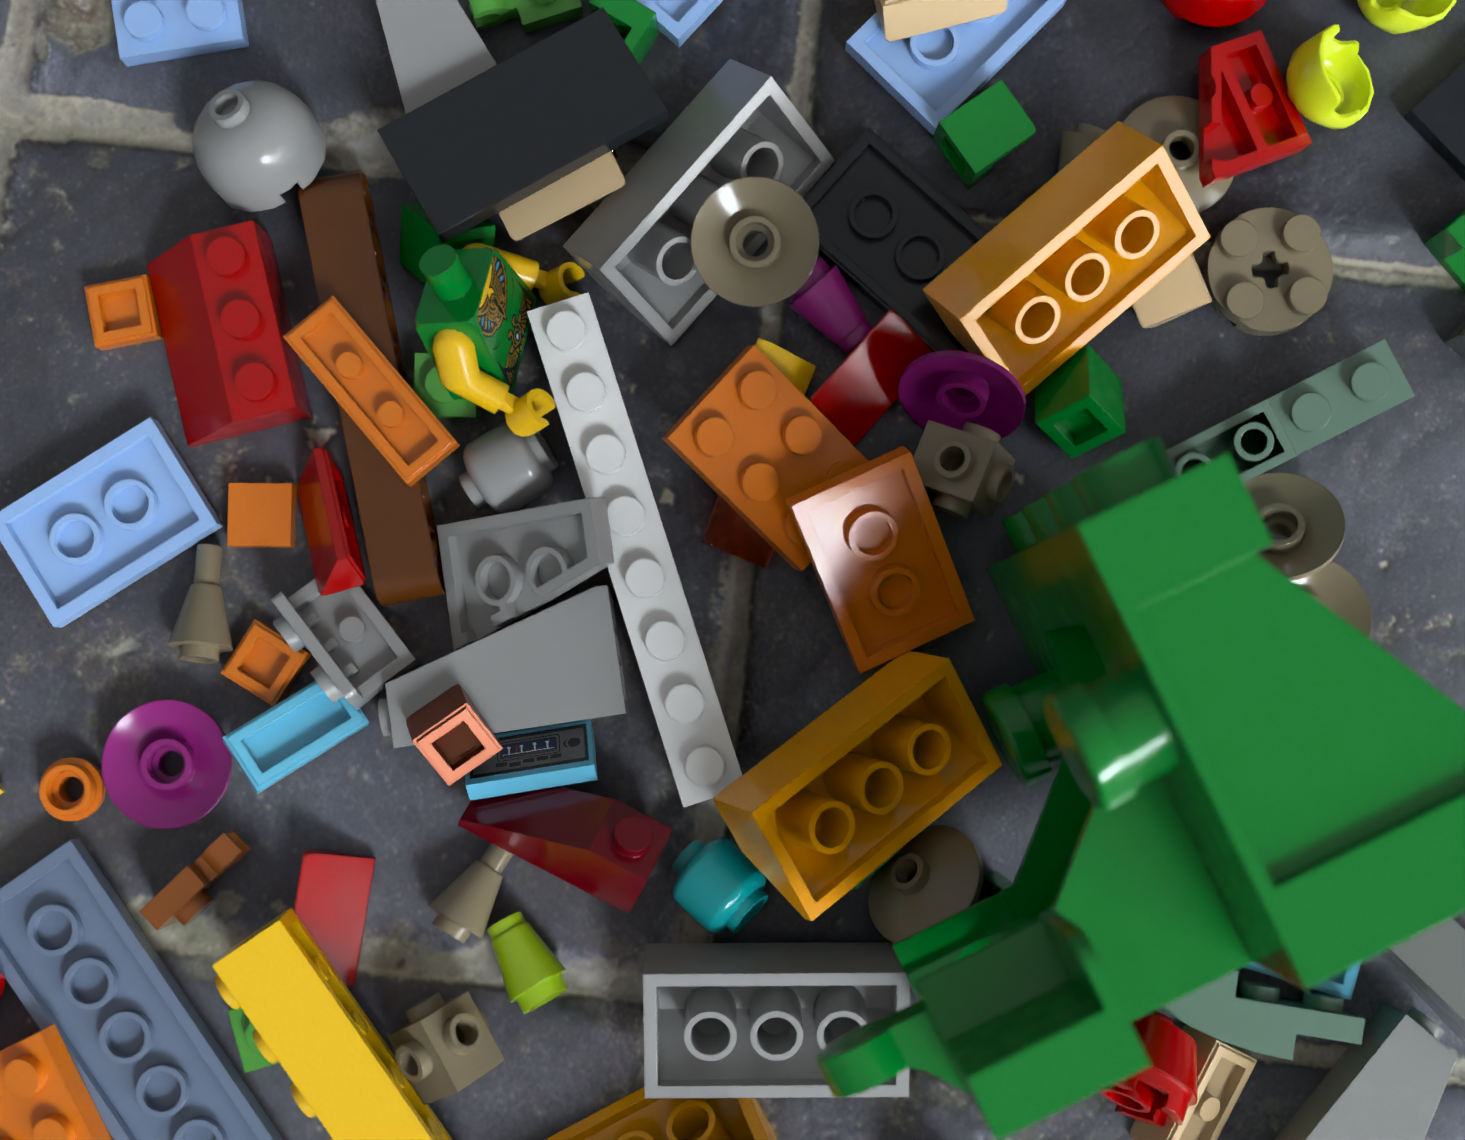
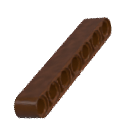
M359 169L314 178L304 190L298 184L299 201L319 305H322L333 295L408 383L373 201L363 170ZM338 403L371 577L380 605L385 607L446 594L439 541L426 475L413 486L407 485Z

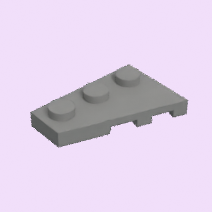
M585 498L438 525L437 532L453 650L457 651L508 627L613 564L614 556L606 498Z

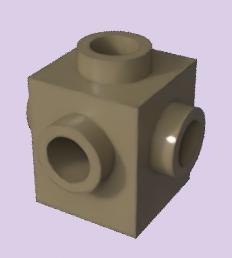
M928 420L913 459L928 497L934 499L931 505L933 508L963 520L968 519L971 511L990 518L993 517L998 502L1002 503L1007 499L1015 480V468L1013 467L1015 459L999 444L1001 436L998 433L970 422H965L963 429L959 430Z
M468 991L446 1001H443L439 992L424 998L404 1011L409 1022L387 1035L396 1052L395 1058L400 1071L412 1082L423 1105L458 1093L505 1061L489 1031V1023L485 1014L475 1005Z

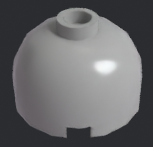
M255 79L233 84L218 92L206 103L195 121L192 145L198 169L207 184L231 208L256 212L278 207L285 203L280 194L290 190L296 183L304 190L314 180L325 160L327 139L323 129L317 122L316 116L300 98L284 86Z

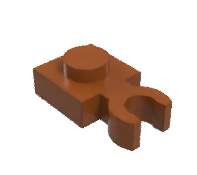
M235 829L229 834L224 832L209 845L193 864L187 865L139 912L156 930L174 924L177 921L184 927L187 926L214 901L207 892L252 847Z

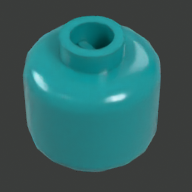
M728 837L713 839L705 845L699 840L693 841L680 853L672 866L678 873L672 888L674 900L711 934L721 933L728 929L733 934L740 932L756 917L767 902L768 894L763 891L766 877L744 855L740 847Z

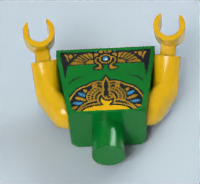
M480 243L468 244L462 249L457 250L445 244L436 245L428 249L419 261V269L425 277L426 283L415 323L416 330L438 371L441 383L448 390L453 400L466 399L493 414L498 409L505 412L506 423L515 435L526 437L542 430L549 425V422L542 418V416L555 408V401L551 395L538 388L530 390L520 398L513 395L530 327L527 311L534 309L537 300L531 290L533 287L538 288L541 299L547 305L581 295L578 292L569 290L565 283H573L585 277L584 270L576 263L566 262L547 272L539 269L538 261Z

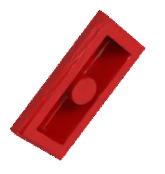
M891 308L814 393L809 401L855 447L899 398L898 386L905 368L916 358L933 351L906 321Z
M323 447L315 448L312 450L301 475L297 493L318 592L321 596H327L364 585L366 574L344 476L327 450H324Z
M312 848L303 854L294 912L344 984L354 986L376 858Z

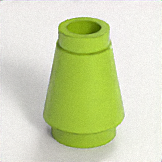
M521 911L505 917L487 929L492 940L491 944L510 1003L517 1001L523 1014L539 1008L569 989L562 976L567 971L529 922H526Z

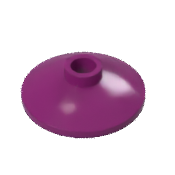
M945 350L922 355L905 368L898 386V395L903 409L923 429H925L928 420L959 430L963 429L965 422H970L998 433L1001 436L1000 439L1018 428L1026 408L1025 394L1017 379L998 363L970 352Z
M158 700L136 707L122 717L115 725L104 746L101 762L102 777L109 797L125 816L147 827L173 829L200 820L219 803L230 782L232 755L222 741V737L226 735L209 713L188 702ZM172 751L179 753L184 762L183 769L177 775L170 774L164 765L166 756Z

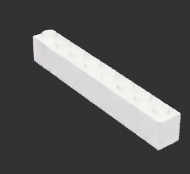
M589 292L527 311L585 498H606L614 563L608 566L609 574L684 808L714 798L740 778L742 771Z

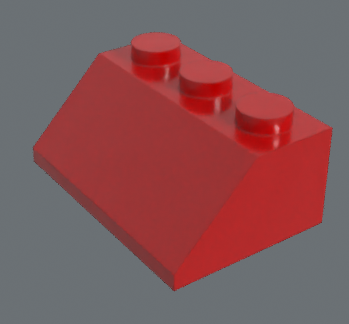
M254 220L189 235L147 264L188 446L194 447L313 418L299 355L283 338L292 329V324L272 238Z

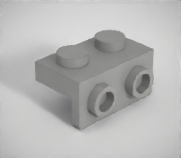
M314 579L289 598L282 592L271 598V601L282 614L272 622L295 653L303 647H307L320 664L310 674L333 703L344 696L358 710L385 690V683L405 675L419 664L360 586L331 595L321 596L318 592L316 579Z

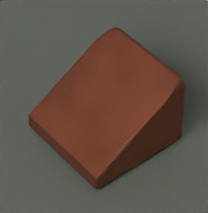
M459 684L446 690L414 712L406 720L411 740L448 786L503 749L500 741Z

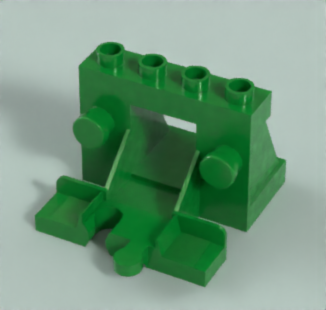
M1159 435L1072 477L1070 482L1044 495V498L1022 508L1021 512L1001 521L1017 554L986 568L1037 674L1011 687L1004 682L984 692L980 702L997 745L1009 767L1024 786L1030 787L1051 777L1053 774L1052 768L1060 766L1014 881H1010L996 870L985 875L984 880L991 897L892 944L910 983V990L916 1002L885 1018L867 1023L840 1036L817 1053L815 1059L835 1098L850 1097L874 1088L893 1078L907 1067L925 1070L969 1094L995 1140H1001L1152 1066L1131 1024L1132 1021L1252 962L1307 990L1465 912V709L1256 554V552L1274 543L1229 453L1179 475Z

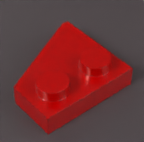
M1262 30L1212 46L1199 57V180L1203 188L1297 154L1312 144L1297 108L1288 97L1287 86Z

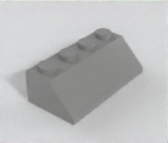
M729 59L625 175L626 184L610 193L563 247L603 289L663 341L672 346L717 296L699 275L691 252L693 223L705 200L726 183L745 177H766L777 180L794 189L803 198L833 165L835 160L772 76ZM760 233L749 234L743 242L745 252L752 256L764 243L766 237Z
M646 943L643 968L645 1098L834 1097L815 1059L817 1053L840 1036L867 1023L885 1018L910 1005V983L892 947L894 943ZM907 1067L893 1078L874 1088L850 1097H909V1068Z

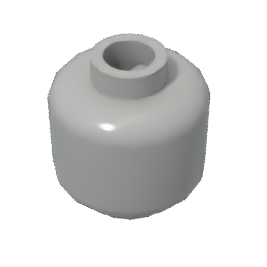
M503 422L465 446L463 459L467 471L459 475V480L466 494L476 507L480 508L488 503L499 514L519 510L552 488L553 475L551 471L558 467V463L539 431L531 436L520 437L510 430L506 422Z

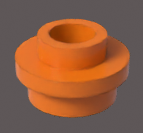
M68 757L54 762L45 770L39 784V796L45 810L53 817L69 822L83 820L93 815L103 803L106 793L100 769L91 761L80 757ZM72 777L78 778L84 788L81 798L77 801L72 800L66 793V784Z

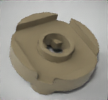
M1258 208L1240 214L1219 231L1204 255L1201 273L1212 299V302L1209 304L1217 314L1221 311L1228 320L1236 324L1233 327L1246 334L1274 336L1293 330L1323 308L1333 281V261L1330 249L1325 239L1321 236L1320 226L1313 218L1308 215H1296L1289 210L1281 208ZM1263 256L1272 258L1273 263L1281 268L1282 275L1275 279L1274 288L1266 287L1264 278L1253 277L1252 267L1262 263Z

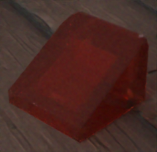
M718 495L704 531L702 543L708 548L766 569L774 549Z

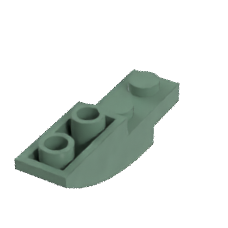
M1383 339L1175 445L1167 451L1179 475L1229 453L1243 483L1414 397L1415 394L1387 341Z
M1238 970L1160 1008L1188 1026L1223 1042L1256 1053L1293 1060L1296 1034L1362 1045L1365 1018L1343 1007L1344 998L1340 996L1306 990L1304 991L1303 1001L1279 997V987L1248 980H1241L1240 988L1236 990Z

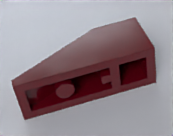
M559 786L471 800L458 823V826L627 914H630L673 831L672 828L616 799Z

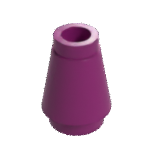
M819 257L807 281L797 292L789 297L792 302L788 306L833 343L838 344L846 353L859 343L873 327L866 320L867 317L837 265L830 267L822 257Z

